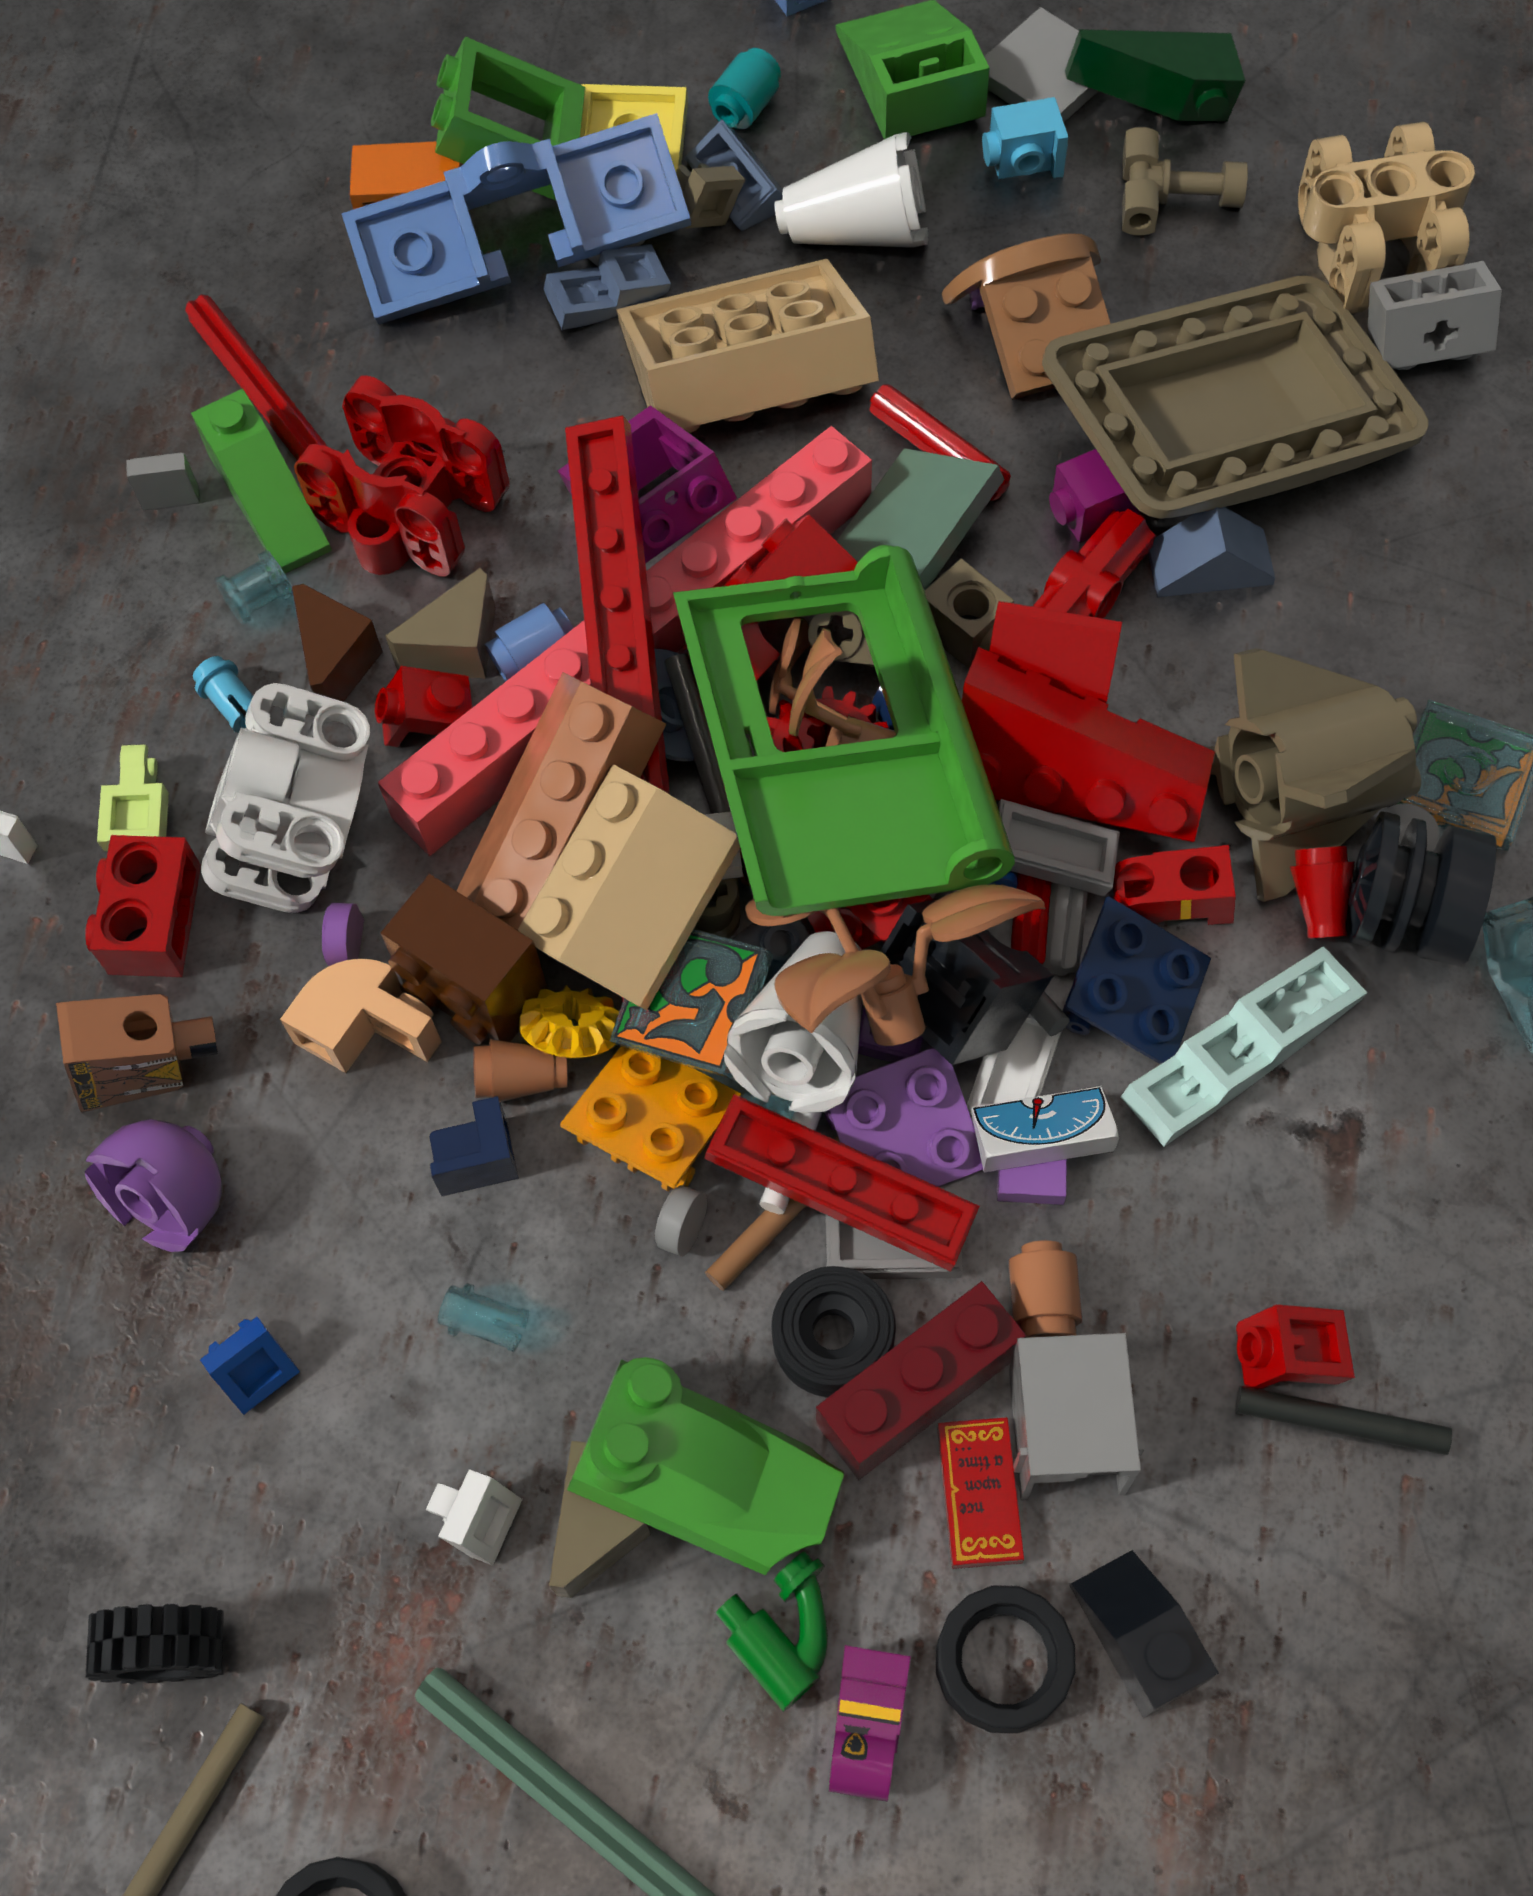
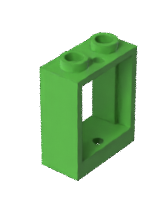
M466 36L455 57L449 54L445 56L437 79V87L444 89V93L439 96L431 119V126L438 129L435 153L464 164L477 151L491 144L507 141L533 144L541 141L468 111L471 90L545 120L542 141L550 138L552 146L580 138L585 94L584 86ZM551 184L531 190L556 201Z

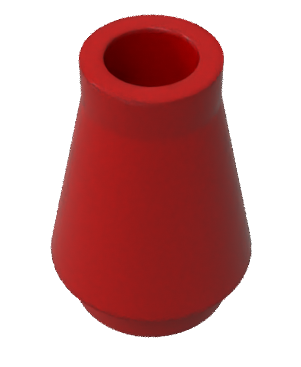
M1347 846L1295 850L1296 866L1289 867L1306 921L1308 938L1347 936L1346 919L1355 861L1348 862Z

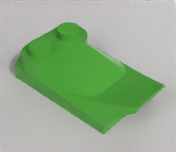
M643 1357L632 1359L629 1362L621 1359L567 1490L766 1575L772 1566L788 1555L803 1548L822 1543L845 1473L820 1456L812 1447L683 1387L680 1378L674 1370L664 1362Z

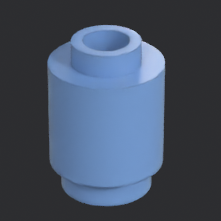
M542 603L495 630L494 634L496 637L484 645L494 665L506 682L571 631L573 626L560 607L551 612L546 604Z

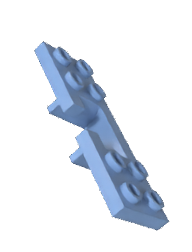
M657 113L555 146L551 145L550 138L533 144L512 141L491 144L477 151L461 167L443 172L445 181L341 213L369 303L378 325L511 283L501 250L485 255L482 254L469 210L551 184L565 226L563 230L548 234L558 267L599 255L603 250L618 249L691 225L690 215Z

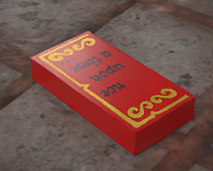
M1008 1417L938 1423L937 1431L952 1569L1023 1564L1024 1552Z

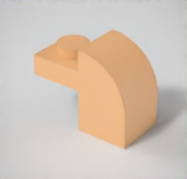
M371 959L345 960L323 969L307 982L280 1018L294 1044L344 1073H347L374 1033L381 1035L426 1062L429 1061L442 1042L432 1020L434 1014L431 1009L417 998L400 990L401 984L390 965Z

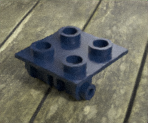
M1108 896L1105 898L1063 1008V1012L1069 1018L1066 1028L1074 1033L1087 1035L1091 1027H1097L1155 1062L1162 1064L1175 1056L1179 1050L1211 957Z

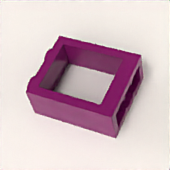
M651 405L628 421L631 424L637 489L640 490L672 466L678 472L639 499L645 564L737 499L715 452ZM568 463L559 469L558 473L572 496ZM674 491V495L665 500L666 494Z

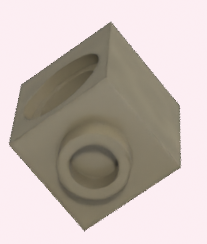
M962 558L924 591L943 648L969 669L978 647L987 651L990 649L998 601L1014 603L1011 597ZM971 615L979 619L967 620L962 618V616Z

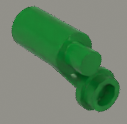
M806 1551L791 1560L773 1580L781 1589L779 1596L785 1603L794 1597L796 1598L799 1614V1640L796 1645L792 1643L765 1609H761L754 1614L738 1594L730 1597L715 1613L732 1633L726 1641L728 1647L783 1712L799 1701L821 1678L819 1672L824 1664L827 1653V1621L821 1589L817 1580V1576L824 1569L825 1565L819 1558L813 1561Z

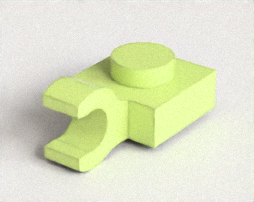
M146 744L122 745L120 751V784L101 786L97 843L104 852L108 851L111 835L166 837L169 792L163 783H156L157 760L155 758H148V746Z

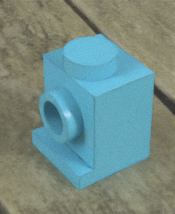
M1055 97L992 108L990 132L983 133L982 148L986 165L995 167L998 179L1031 175L1050 170L1053 178L1064 177L1068 134Z

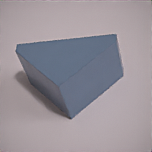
M1216 507L1213 510L1191 515L1155 537L1153 547L1148 553L1157 597L1273 585L1275 581L1264 529L1226 507Z

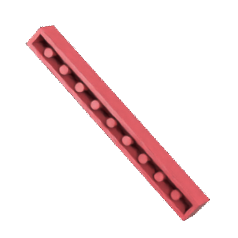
M830 426L649 568L646 574L654 649H666L677 653L686 643L685 637L681 634L682 626L673 592L722 587L745 562L754 569L768 553L761 544L786 518L794 525L809 514L829 534H832L852 518L871 494L872 459L833 426ZM584 620L378 782L391 818L429 856L501 800L562 672L591 686Z

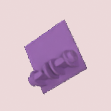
M933 1047L856 1076L854 1084L843 1103L824 1112L831 1130H836L841 1143L937 1187L983 1170L975 1128L954 1068Z

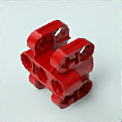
M368 375L360 376L345 395L342 407L354 444L363 456L378 465L373 474H369L356 465L348 449L343 454L325 445L310 444L294 464V470L306 503L316 518L326 526L342 533L349 532L358 561L362 568L369 573L376 575L393 573L399 570L411 558L417 565L429 573L446 577L451 573L465 552L457 515L455 512L449 511L447 507L452 500L460 498L466 504L483 512H491L496 508L509 489L510 484L501 444L489 429L474 420L465 418L454 423L450 419L442 417L439 410L423 399L396 395L384 382Z

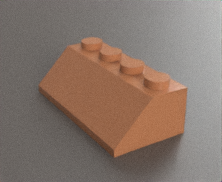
M562 672L456 891L518 930L611 766L614 764L640 778L666 723Z

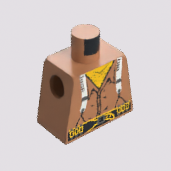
M162 994L56 1003L63 1064L80 1112L176 1091L183 1087L180 1060L218 1054L212 1016L173 1022L168 996Z

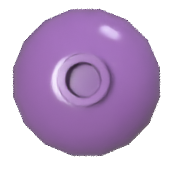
M153 1119L128 1124L108 1136L86 1159V1162H93L84 1171L86 1180L97 1199L109 1213L123 1226L134 1217L152 1228L154 1231L142 1239L152 1246L169 1252L184 1251L196 1239L217 1211L222 1195L219 1167L212 1156L214 1152L213 1146L203 1133L191 1126H184L182 1128L167 1121Z

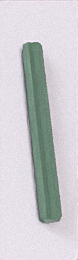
M435 1668L425 1677L415 1694L416 1701L645 1893L649 1896H715L712 1891L442 1668Z

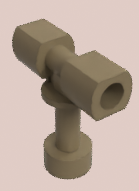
M1136 127L1126 131L1123 147V179L1127 181L1125 182L1122 201L1123 232L1131 235L1154 233L1159 212L1158 203L1166 205L1168 194L1219 196L1220 207H1243L1248 178L1247 162L1224 161L1221 173L1170 171V159L1158 161V131L1147 127Z

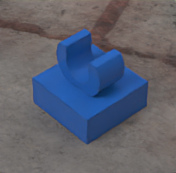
M258 1317L251 1321L248 1319L241 1321L238 1324L240 1330L220 1345L216 1341L209 1346V1353L200 1359L209 1375L243 1415L300 1372L289 1355Z

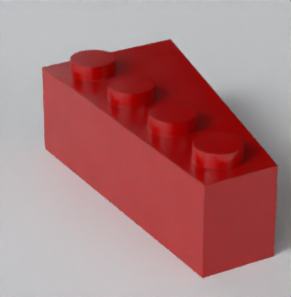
M978 647L964 681L961 701L995 800L1000 801L1003 799L1035 809L1195 842L1215 751L1141 718L1136 723L1108 711L1109 704L1087 694L1084 700L1049 685L1051 678L1027 669L1025 674L997 662L999 655Z

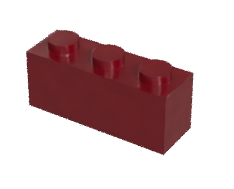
M981 1281L817 1405L816 1425L856 1478L860 1480L1011 1363L1018 1338H1026V1334L983 1281Z

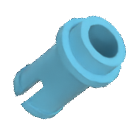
M213 656L203 661L193 673V679L196 682V693L204 699L209 698L230 723L233 731L239 733L241 727L246 728V717L242 714L240 708L242 707L247 712L253 694L238 678L239 670L234 662L224 660L220 656Z

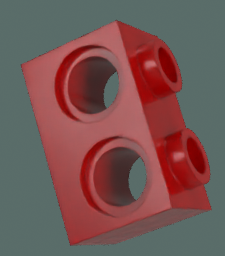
M111 835L107 858L100 859L96 871V884L100 894L97 912L89 916L85 930L88 950L92 952L108 975L183 977L201 864L185 837ZM155 872L148 881L136 884L143 875ZM146 928L137 939L125 941L133 931Z

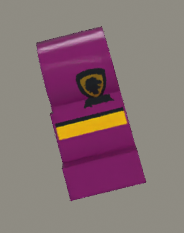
M845 1645L829 1792L888 1802L894 1754L897 1753L911 1656Z

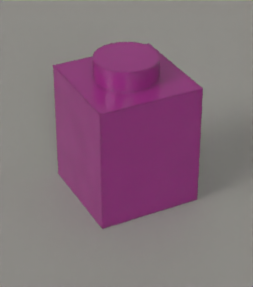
M1096 449L1056 465L1053 492L1049 495L1051 510L1061 525L1067 524L1079 543L1090 539L1113 510L1122 512L1130 509L1141 516V511L1132 504Z

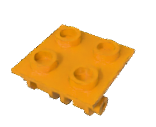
M624 1041L562 1120L560 1127L576 1135L577 1141L582 1145L591 1143L611 1154V1161L617 1164L621 1161L627 1163V1168L631 1172L636 1173L640 1170L662 1182V1189L668 1192L680 1185L688 1187L695 1174V1168L691 1167V1165L716 1132L733 1095L741 1097V1093L664 1052L663 1054L669 1060L660 1057L649 1048L639 1047V1044Z

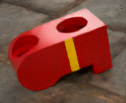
M1229 845L1153 852V855L1136 856L1119 861L1115 866L1113 881L1114 899L1155 924L1168 920L1207 918L1208 925L1234 923L1236 894Z

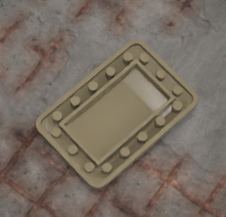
M1306 275L1295 276L1061 336L1052 340L1047 345L1042 359L1045 373L1132 504L1144 514L1160 519L1213 510L1216 507L1222 508L1313 483L1413 447L1420 443L1428 430V418L1423 409L1388 362L1383 360L1379 350L1349 310L1344 309L1343 302L1334 290L1322 280Z

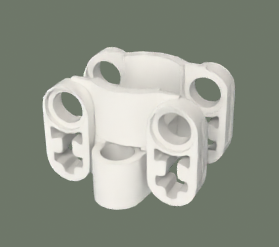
M273 683L264 685L255 692L246 712V728L241 727L224 768L205 834L216 836V838L211 841L202 860L201 873L205 883L213 891L221 895L282 912L298 913L307 910L314 904L321 889L326 888L330 870L335 866L337 860L343 857L361 788L364 763L369 746L366 743L370 737V725L366 716L358 708L346 702L286 684ZM272 706L284 709L283 718L285 720L282 726H275L269 723L270 713L268 712ZM308 714L315 718L308 731V736L300 733L305 724L303 721ZM332 721L347 725L354 733L355 743L345 748L330 744L324 738L322 726ZM227 854L239 860V866L242 867L236 876L224 873L225 863L222 861L225 860ZM260 866L268 868L263 879V885L255 883L260 873L258 871ZM283 872L301 878L308 877L310 890L302 895H291L285 892L278 884L277 873Z

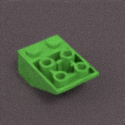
M935 0L836 24V33L884 140L895 134L908 132L910 136L986 116L990 67L972 30Z

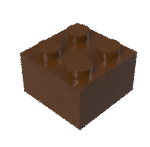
M431 874L425 878L380 932L391 956L388 964L400 976L403 982L400 990L417 998L430 1009L435 1005L452 1017L450 1020L452 1026L475 1044L480 1045L484 1039L487 1041L493 1039L511 1042L519 1032V1020L525 1001L537 998L540 990L548 989L532 939Z

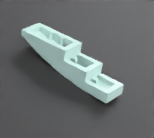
M1323 946L1240 998L1229 1014L1184 1041L1175 1056L1130 1083L1120 1098L1165 1147L1284 1062L1359 1003L1368 992Z

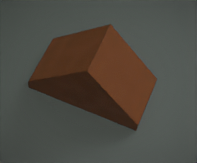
M305 584L292 586L311 690L313 693L344 702L383 652L373 622L364 615Z

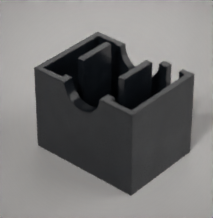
M938 899L908 904L880 952L888 957L891 965L901 966L904 974L910 976L913 974L917 930L926 924L922 912L927 906ZM988 930L970 937L948 942H939L932 939L928 945L925 971L929 991L917 995L926 1026L921 1036L951 1065L1007 1050L1054 975L1028 951L1015 950L1002 944Z

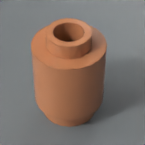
M1034 1241L1022 1245V1253L1009 1259L1013 1319L1024 1331L1026 1338L1076 1335V1326L1082 1323L1077 1256L1071 1252L1063 1251L1062 1244L1056 1241Z

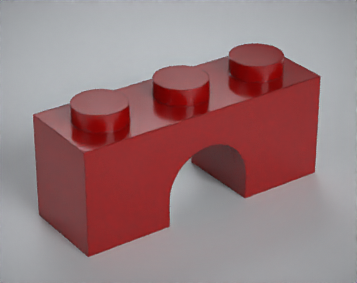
M809 514L794 525L786 518L761 544L768 553L754 569L745 562L723 586L780 580L792 576L805 577L854 571L857 561ZM758 622L744 624L741 629L757 681L780 656V653L763 637ZM685 643L677 653L687 654L690 661V665L692 667L688 648Z

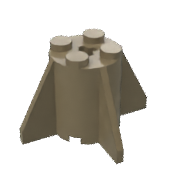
M1254 648L1234 654L1239 717L1231 718L1225 724L1231 726L1229 734L1217 737L1215 746L1206 748L1215 751L1210 774L1216 775L1219 794L1224 805L1236 803L1239 812L1244 817V819L1234 823L1241 832L1252 840L1257 899L1266 902L1286 896L1295 888L1289 867L1296 866L1295 850L1341 846L1380 809L1396 805L1402 799L1417 794L1421 787V775L1416 766V750L1413 739V732L1417 726V716L1413 705L1408 699L1404 697L1394 699L1388 691L1377 685Z

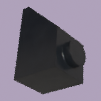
M1133 1550L1069 1585L1143 1718L1204 1685L1219 1674L1180 1604Z

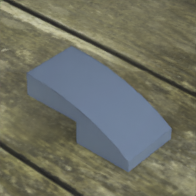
M652 244L603 250L600 252L598 267L546 274L544 292L561 329L565 330L602 322L617 317L616 309L656 300L669 292L671 283Z

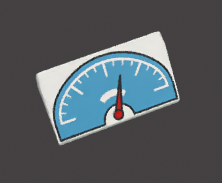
M1101 1086L971 1107L984 1173L1113 1152L1119 1140L1117 1126Z

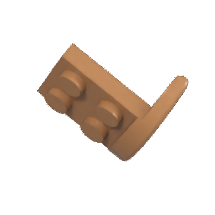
M1053 235L1000 250L966 268L942 292L944 303L950 305L979 288L1012 400L1055 388L1042 366L1044 351L1052 340L1061 336L1111 324L1094 266L1100 264L1101 257L1095 241L1086 235Z

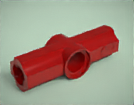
M1130 509L1122 512L1113 510L1078 553L1071 549L1059 560L1046 582L1044 593L1032 607L1104 619L1117 601L1125 579L1153 547L1155 534L1147 526L1145 518Z

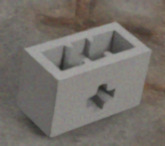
M1484 261L1371 282L1367 336L1379 350L1383 360L1387 361L1391 368L1396 370H1407L1418 364L1445 359L1463 360L1474 354L1496 351L1502 289Z

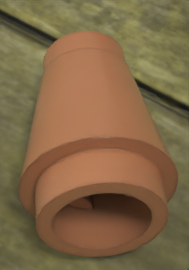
M490 1039L489 1046H474L475 1098L498 1096L500 1102L552 1091L554 1088H567V1058L542 1052L532 1045Z

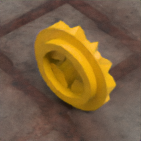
M567 985L560 992L542 989L537 998L525 1001L522 1014L520 1015L519 1030L522 1037L530 1045L542 1052L564 1058L590 1057L610 1050L619 1042L620 1039L615 1038L614 1035L622 1012L614 1008L612 998L606 996L594 997L591 988L581 992L572 991ZM568 1019H575L578 1022V1026H573L572 1020Z

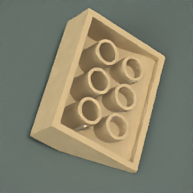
M828 259L616 309L647 407L653 406L688 433L696 431L702 424L722 419L730 422L742 421L751 417L755 411L775 406L781 408L798 407L805 404L811 397L827 393L837 395L851 394L860 390L864 384L879 381L871 316Z

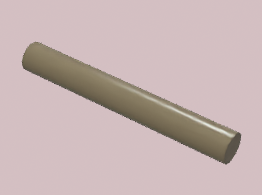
M242 1703L239 1704L122 1896H157L265 1719L263 1715Z

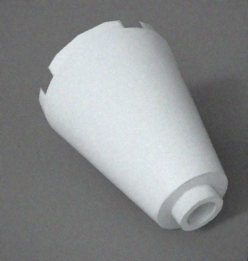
M908 132L895 134L784 187L783 200L775 201V215L780 234L789 233L794 244L912 248L927 245L928 228L920 229L918 218L919 213L926 212L918 162L914 149L904 151L910 143V134Z
M821 931L810 935L734 1021L727 1035L724 1059L734 1079L754 1097L768 1103L771 1094L792 1101L789 1111L799 1113L825 1112L843 1103L856 1078L862 1010L861 994L836 1008L821 1022L813 1033H810L783 1009L774 986L775 978L780 972L803 959L823 953H834L840 956L845 954L846 952L836 932Z

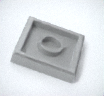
M1042 7L984 56L990 67L988 90L1010 105L1055 97L1063 122L1098 92L1066 79L1065 69L1079 31Z

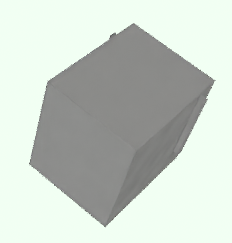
M1126 1333L1018 1338L1009 1367L1017 1455L1014 1463V1473H1018L1020 1500H1028L1034 1483L1075 1481L1076 1478H1087V1476L1114 1474L1117 1477L1118 1496L1126 1495L1141 1471L1140 1457L1145 1450L1144 1442H1138Z

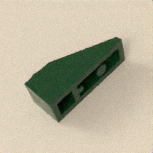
M1079 29L1065 69L1066 79L1177 121H1228L1246 81L1232 33Z

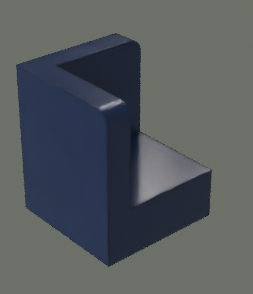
M498 1096L472 1102L475 1116L474 1122L443 1128L430 1133L429 1138L434 1160L430 1164L432 1179L441 1196L519 1179L507 1118Z

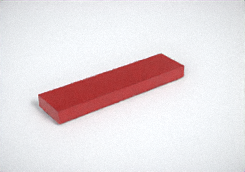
M735 1094L723 1115L704 1158L950 1272L957 1262L980 1207Z

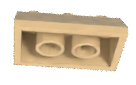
M613 764L518 931L532 939L536 948L647 1010L740 849L737 834L656 786Z

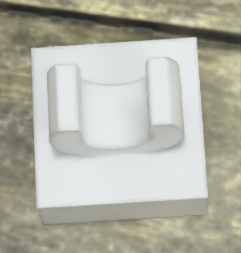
M468 1470L459 1491L438 1483L426 1510L443 1517L442 1521L445 1523L438 1537L468 1556L494 1565L522 1499L492 1477Z

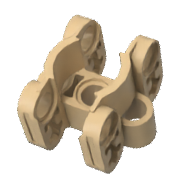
M1426 122L1394 127L1384 158L1353 162L1350 144L1344 135L1315 139L1309 147L1298 191L1300 220L1307 235L1319 242L1317 248L1318 265L1329 281L1328 285L1343 302L1344 309H1348L1351 314L1360 313L1369 308L1370 284L1380 280L1385 264V241L1401 239L1408 249L1410 262L1405 275L1463 265L1469 248L1470 234L1468 221L1462 209L1475 175L1474 165L1469 158L1461 153L1452 150L1435 151L1432 130Z

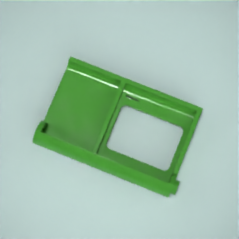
M877 546L869 550L857 562L854 571L805 577L792 576L780 580L673 592L757 910L762 914L770 916H786L954 891L970 886L991 884L1011 871L1015 864V857L913 556L908 550L899 546ZM840 611L855 613L860 619L896 736L893 738L790 752L778 750L772 739L741 627L752 622ZM745 734H749L750 741H751V745H752L753 752H754V755H755V756H753V754H752V750H751V746H750V743H749V739L746 738V735H745Z

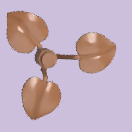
M794 617L785 636L780 659L774 671L770 691L769 713L776 715L781 694L793 700L790 715L789 734L798 736L805 712L832 726L826 746L886 739L896 736L893 730L850 716L847 718L816 700L813 690L815 684L835 658L843 653L833 642L831 630L823 628L810 650L798 689L793 687L791 670L798 658L811 645L808 638L809 625L807 621L802 617ZM744 874L743 877H739L742 884L750 886Z
M996 884L970 886L938 899L927 906L922 912L926 924L917 930L912 976L904 974L901 966L891 965L888 957L880 951H859L838 908L820 910L829 918L846 953L842 956L834 953L814 955L784 969L777 975L774 982L778 1000L790 1017L807 1031L813 1033L831 1012L861 994L875 1043L882 1046L907 1043L919 1037L926 1029L917 995L929 991L925 971L928 945L931 940L948 942L970 937L1036 909L1046 910L1044 901L1026 891ZM754 899L748 902L745 907L747 918L761 926H778L796 922L816 912L770 916L762 914L756 909Z

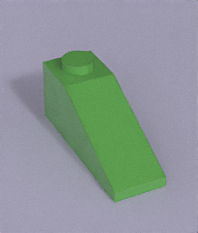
M243 388L191 412L210 459L280 576L332 551L325 534L311 508L306 503L304 495L269 430Z

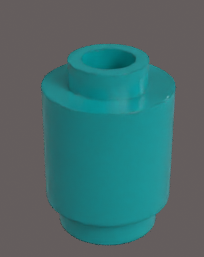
M750 48L747 52L739 53L708 92V101L712 113L718 121L722 119L731 128L747 129L752 125L779 88L781 69L771 54L760 48Z

